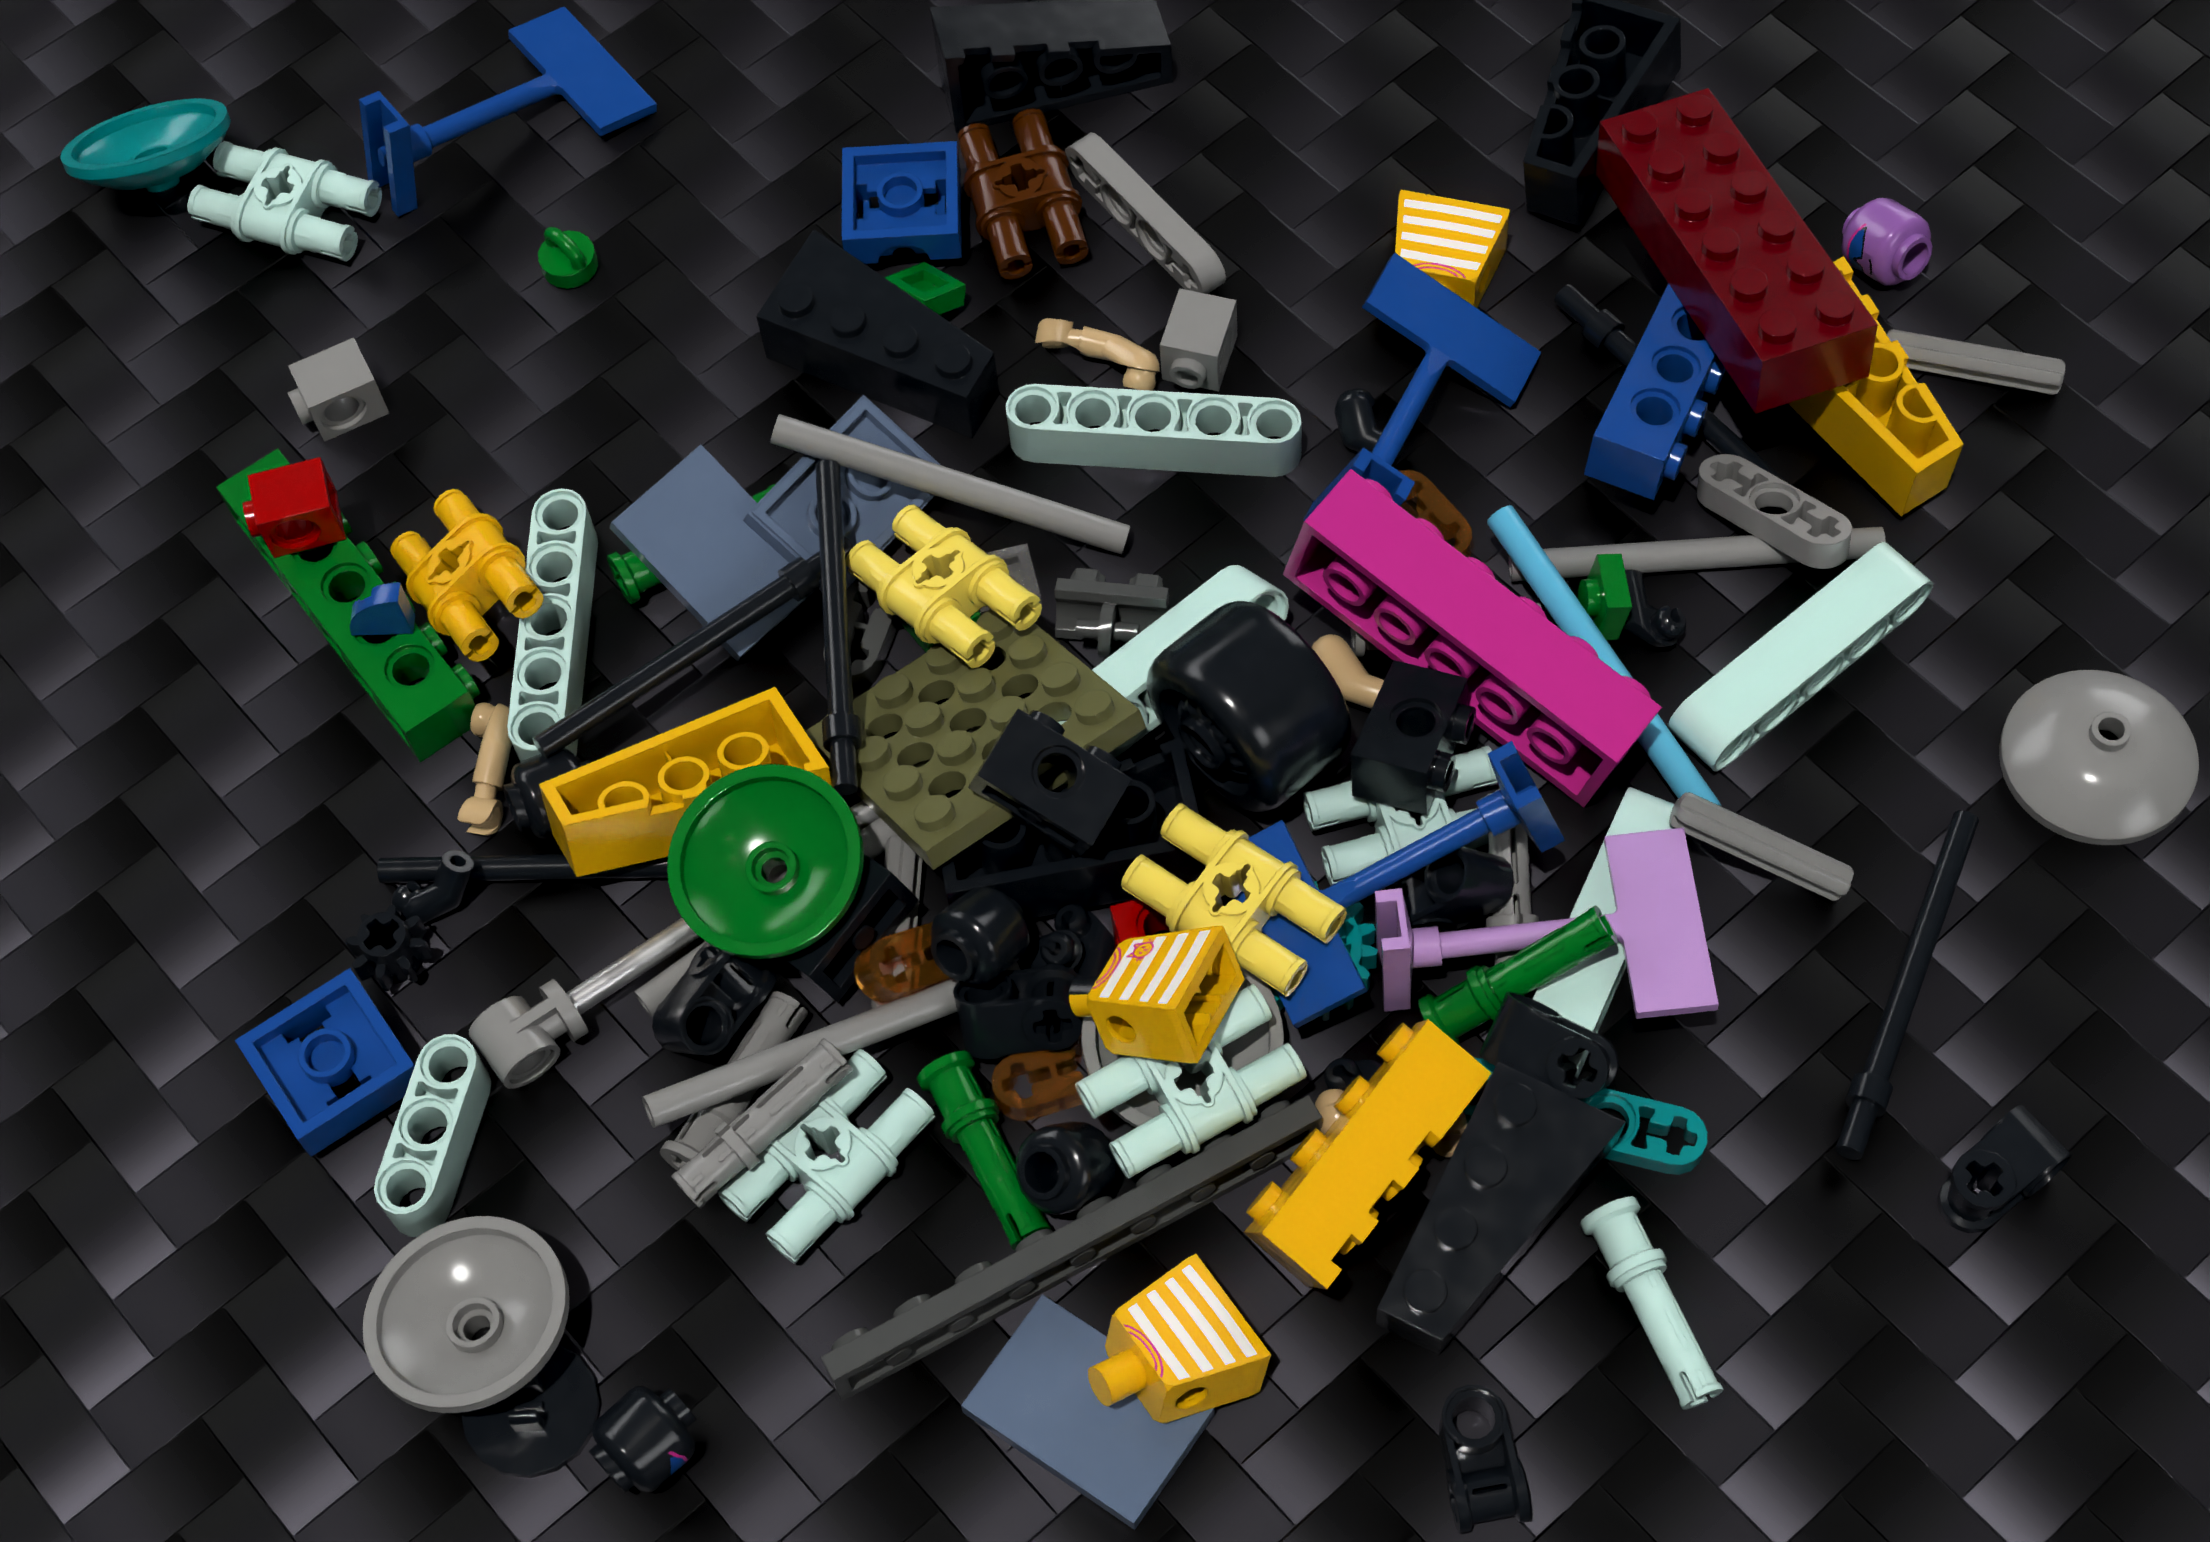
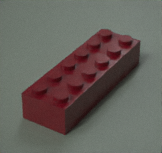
M1709 88L1600 121L1596 166L1597 177L1755 414L1869 377L1878 324Z

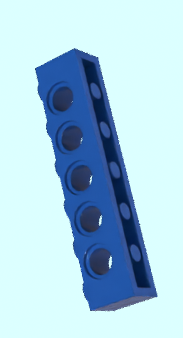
M1669 283L1593 435L1584 475L1654 500L1664 477L1675 481L1688 446L1682 444L1681 441L1685 434L1696 437L1708 407V403L1701 400L1704 392L1715 395L1726 370Z

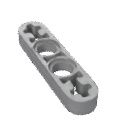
M1090 132L1065 149L1069 160V168L1078 182L1185 290L1208 294L1225 283V270L1215 251L1100 136Z

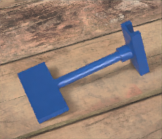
M564 6L508 30L509 39L541 72L542 76L423 127L417 123L410 126L380 91L360 98L359 106L368 180L377 181L379 183L378 187L389 183L392 211L399 217L418 208L413 163L430 156L432 148L553 95H562L600 137L657 112V103Z
M1394 253L1388 260L1362 308L1425 351V356L1372 452L1363 447L1316 498L1303 520L1305 521L1350 469L1354 470L1364 479H1372L1380 483L1391 494L1393 501L1400 506L1407 499L1415 481L1392 467V464L1445 367H1451L1502 403L1511 407L1523 389L1541 351Z
M1512 741L1488 753L1500 789L1476 801L1478 806L1476 810L1326 889H1317L1283 820L1249 837V841L1283 863L1291 861L1296 864L1301 872L1300 880L1345 908L1492 832L1494 837H1497L1520 824L1541 852L1560 844L1565 839ZM1240 892L1233 899L1243 903L1246 901L1245 893ZM1279 913L1276 916H1271L1263 926L1262 933L1308 962V968L1302 981L1289 996L1286 997L1277 991L1295 1028L1368 991L1339 931L1330 942L1325 944Z

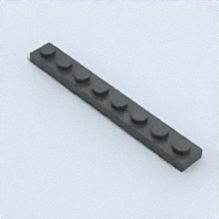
M1309 1095L1293 1104H1290L1287 1100L1277 1102L1263 1110L1256 1117L1255 1124L1233 1136L1229 1132H1223L1214 1136L1200 1146V1151L1196 1153V1156L1175 1167H1172L1170 1164L1155 1167L1137 1181L1136 1188L1113 1200L1110 1196H1104L1090 1202L1078 1212L1075 1221L1054 1232L1047 1228L1032 1233L1017 1245L1015 1253L992 1265L990 1261H984L967 1268L955 1279L954 1286L933 1297H930L929 1294H922L907 1300L895 1310L894 1318L869 1331L867 1327H861L844 1334L833 1343L831 1352L821 1356L829 1378L841 1401L848 1399L1290 1160L1294 1151L1315 1128L1321 1131L1322 1116Z

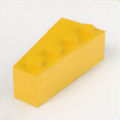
M1842 256L1833 263L1878 324L1869 377L1788 404L1900 516H1903L1947 488L1964 443L1925 383H1917L1906 365L1909 359L1908 355L1898 340L1890 341L1877 320L1880 313L1869 294L1861 295L1852 281L1854 271L1846 258Z
M773 687L539 784L553 837L576 877L668 857L674 831L689 805L712 783L737 770L765 764L788 765L809 771L822 778L831 786L832 783L829 767L777 688Z
M1429 1019L1416 1023L1412 1029L1405 1023H1402L1394 1030L1377 1052V1055L1384 1060V1063L1369 1081L1365 1080L1361 1075L1352 1081L1333 1106L1342 1113L1325 1134L1315 1128L1290 1157V1160L1298 1167L1280 1188L1271 1181L1246 1211L1254 1220L1243 1233L1307 1287L1329 1288L1342 1271L1340 1267L1331 1261L1338 1251L1345 1255L1356 1244L1360 1245L1364 1242L1379 1222L1377 1220L1379 1212L1373 1208L1381 1197L1386 1201L1391 1200L1399 1191L1406 1187L1419 1170V1166L1423 1161V1158L1417 1154L1425 1143L1433 1147L1444 1137L1492 1074Z

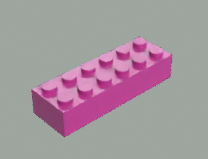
M1350 469L1304 521L1283 575L1392 660L1468 678V705L1476 708L1475 724L1502 745L1512 741L1521 759L1583 808L1627 755L1662 708L1651 699L1649 692L1640 682L1628 676H1621L1599 659L1597 652L1589 643L1579 637L1567 635L1547 619L1545 612L1538 604L1526 597L1515 595L1495 579L1493 572L1487 565L1476 558L1464 556L1447 543L1439 529L1431 522L1422 518H1415L1395 503L1391 494L1380 483L1372 479H1364L1354 470Z

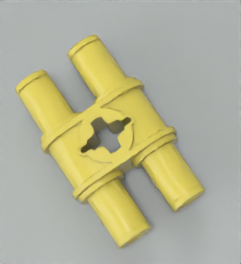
M915 504L904 507L896 515L892 523V530L896 532L894 536L916 552L902 564L897 563L869 540L857 543L846 557V566L849 568L848 572L877 594L879 606L884 612L890 615H897L914 628L915 634L921 641L933 644L941 643L971 668H977L985 664L995 650V641L992 640L994 638L993 635L970 619L983 606L989 607L1018 631L1031 627L1041 614L1042 605L1039 603L1041 601L1040 598L1009 576V570L1002 558L987 554L971 542L968 533L958 527L945 528Z
M1179 803L1165 819L1160 831L1161 837L1204 864V871L1196 881L1187 884L1145 855L1140 854L1126 870L1121 881L1122 889L1165 916L1166 925L1169 927L1170 932L1210 926H1224L1239 966L1284 996H1289L1302 981L1308 968V962L1262 933L1263 926L1271 916H1276L1279 913L1327 944L1333 939L1344 923L1347 909L1300 880L1301 872L1296 864L1291 861L1283 863L1249 841V835L1243 830L1236 831L1233 829L1226 832L1183 803ZM1240 892L1245 893V902L1242 903L1232 899L1226 906H1223L1221 897L1224 894L1230 898H1235Z

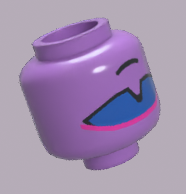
M1876 198L1855 209L1847 217L1843 225L1841 246L1843 256L1850 266L1881 285H1897L1905 280L1915 278L1923 271L1932 255L1933 246L1928 222L1917 213L1890 198Z

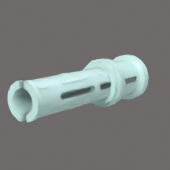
M1634 1196L1616 1199L1586 1215L1581 1220L1580 1226L1584 1234L1593 1235L1610 1269L1606 1275L1610 1286L1616 1288L1618 1292L1626 1293L1679 1399L1681 1409L1687 1410L1708 1402L1706 1395L1709 1394L1711 1398H1715L1724 1389L1721 1383L1717 1381L1663 1275L1667 1269V1258L1662 1249L1653 1248L1637 1216L1641 1208L1637 1199Z

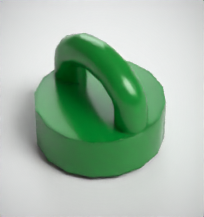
M548 227L544 231L545 241L539 248L538 262L547 282L555 287L566 289L579 287L588 282L595 275L598 267L597 254L594 244L589 237L578 231H561L556 227Z

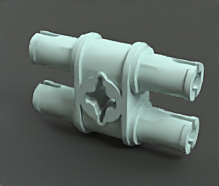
M223 141L218 145L214 153V170H217L216 174L220 177H228L249 183L247 189L238 196L210 189L203 185H197L191 191L187 208L189 214H192L191 218L193 220L232 230V233L240 241L251 242L256 240L281 247L287 254L296 255L306 250L347 262L354 255L358 243L357 232H354L355 228L351 225L339 224L321 219L320 217L329 206L343 208L372 217L380 207L382 190L378 187L379 183L377 181L365 180L338 172L337 168L327 160L320 159L314 162L289 155L282 148L274 147L263 152Z
M1489 745L1455 755V769L1450 786L1445 793L1436 792L1427 815L1400 810L1397 807L1352 796V780L1314 791L1303 792V807L1311 831L1366 818L1368 822H1373L1375 827V834L1321 848L1323 867L1329 884L1331 886L1476 810L1477 808L1455 813L1452 808H1448L1445 797L1498 783L1488 757V753L1492 751ZM1415 820H1420V826L1416 824ZM1488 834L1463 847L1476 849L1488 845Z
M1254 984L1237 992L1198 1063H1181L1124 1055L1075 1083L1076 1091L1093 1119L1145 1090L1150 1095L1154 1094L1160 1103L1159 1115L1109 1144L1117 1164L1128 1179L1179 1150L1184 1154L1199 1152L1200 1144L1241 1121L1245 1124L1253 1121V1116L1257 1115L1256 1107L1307 1077L1306 1070L1299 1056L1289 1043L1283 1044L1237 1071L1232 1067H1228L1224 1061L1222 1047L1272 1018L1267 1002ZM1181 1066H1185L1190 1074L1199 1071L1204 1073L1206 1079L1200 1087L1201 1096H1197L1192 1088H1186L1182 1091L1177 1088L1175 1083L1182 1074Z
M862 1049L856 1050L847 1061L853 1069L849 1075H846L839 1083L828 1090L807 1112L786 1131H783L757 1156L760 1162L749 1171L745 1167L718 1191L719 1197L724 1204L739 1218L748 1222L754 1213L787 1180L791 1182L799 1181L804 1186L806 1193L765 1233L769 1242L794 1264L835 1221L843 1223L845 1220L850 1221L854 1217L853 1209L885 1176L892 1177L896 1173V1167L899 1164L896 1157L935 1119L934 1112L927 1102L913 1090L906 1088L868 1129L863 1127L858 1129L850 1123L848 1117L887 1079L886 1072L882 1066ZM812 1146L819 1151L824 1150L831 1155L838 1151L842 1163L836 1158L830 1159L823 1154L816 1158Z

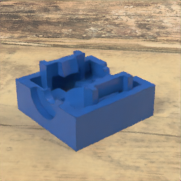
M957 141L842 148L843 250L864 264L878 263L879 256L893 255L896 249L903 247L914 250L916 254L927 253L930 260L962 258L961 166ZM938 192V204L924 207V194ZM870 197L878 198L880 208H872ZM858 212H863V219H858Z
M351 968L235 1040L295 1137L310 1157L404 1098L415 1067ZM322 1025L324 1026V1029L314 1031L318 1027ZM307 1034H309V1035L303 1040V1042H301L300 1039L303 1038L304 1036H306ZM354 1073L361 1085L344 1097L337 1098L331 1087L344 1083Z

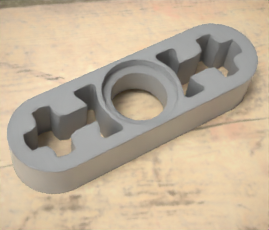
M1731 454L1714 455L1701 463L1698 474L1697 498L1709 510L1808 567L1818 569L1833 568L1839 566L1848 558L1852 525L1843 514L1740 456ZM1776 507L1786 510L1787 513L1768 514L1758 509Z

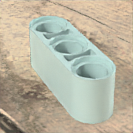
M444 1034L433 1038L421 1050L375 1179L374 1194L378 1204L393 1225L402 1234L409 1237H418L424 1232L444 1224L448 1218L490 1094L491 1079L486 1067L473 1045L466 1038L456 1034ZM467 1067L459 1079L452 1082H442L444 1076L451 1069ZM446 1127L443 1136L437 1141L430 1144H421L423 1137L431 1129ZM417 1188H426L425 1193L417 1203L408 1207H400V1202L409 1191Z

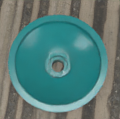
M194 98L157 103L120 114L87 129L64 147L60 159L68 175L87 184L117 190L146 188L148 192H161L179 184V177L196 169L206 160L224 139L231 120L226 106L212 99Z

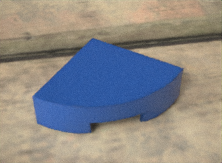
M395 582L378 585L372 588L371 596L362 601L358 599L353 603L350 621L352 636L413 634L415 613L401 583Z

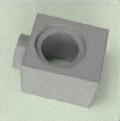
M1179 288L1160 342L1162 380L1174 382L1188 389L1204 388L1219 392L1237 338V300Z
M354 337L288 365L298 388L287 392L303 425L314 420L324 442L389 414L376 381Z

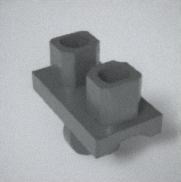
M1076 568L1070 579L1057 578L1055 586V638L1098 641V656L1108 658L1114 653L1115 643L1126 644L1168 611L1169 588L1163 587L1162 578L1159 575L1138 573L1135 577L1130 578L1129 584L1106 582V576L1097 569Z

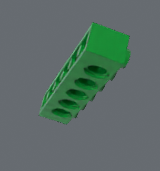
M277 448L219 484L216 488L234 521L421 763L471 730V716L475 707L473 699L481 693L462 664L459 663L450 668L442 658L443 655L448 653L447 648L428 622L419 627L414 623L413 634L351 635L352 605L358 599L362 601L371 596L372 588L384 584L378 576L384 572V569L373 551L364 541L354 546L347 537L353 530L342 512L341 516L346 540L273 558L263 537L253 538L251 536L243 512V502L252 500L247 475L290 465ZM358 597L357 599L348 602L352 598ZM408 598V600H409V602H410V605H411L413 611L416 612V610H415L413 604L411 603L410 599ZM391 637L389 640L379 643L381 640ZM425 678L424 680H422V681L419 682L418 684L409 685L410 683H412L413 681H415V680H417V679Z

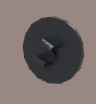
M558 1344L553 1355L542 1370L520 1390L490 1406L469 1412H461L465 1438L484 1464L506 1476L534 1478L558 1471L581 1454L593 1435L592 1427L598 1419L601 1403L596 1379L579 1355Z

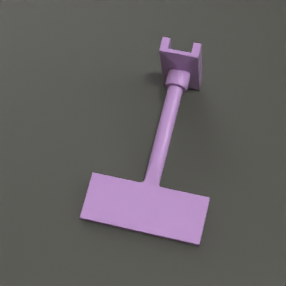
M1684 828L1605 836L1604 845L1616 911L1612 914L1604 915L1611 924L1618 941L1623 945L1636 1019L1718 1010L1719 1003ZM1402 888L1375 891L1376 948L1378 949V965H1382L1384 1012L1411 1009L1412 974L1415 968L1442 966V959L1520 951L1576 918L1439 932L1438 926L1411 928Z

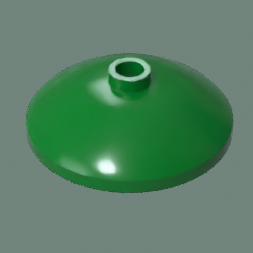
M765 764L743 768L720 778L703 790L693 800L679 820L668 853L667 873L671 896L686 924L700 938L718 950L733 956L749 959H771L786 956L800 951L821 939L840 921L856 895L862 877L864 863L863 840L859 825L849 805L822 778L809 771L788 765ZM778 865H786L787 872L785 877L776 883L769 882L770 871Z

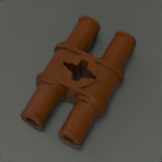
M1026 109L1019 112L1013 118V129L1021 151L1019 154L999 159L990 130L985 124H970L958 133L959 146L967 169L963 179V188L967 196L971 197L976 211V229L979 235L990 241L999 272L1004 279H1018L1027 275L1032 269L1033 264L1023 234L1024 232L1046 227L1055 257L1060 264H1074L1084 259L1088 254V244L1078 217L1082 206V199L1079 192L1072 186L1067 171L1069 165L1068 157L1063 150L1054 145L1045 116L1040 109Z

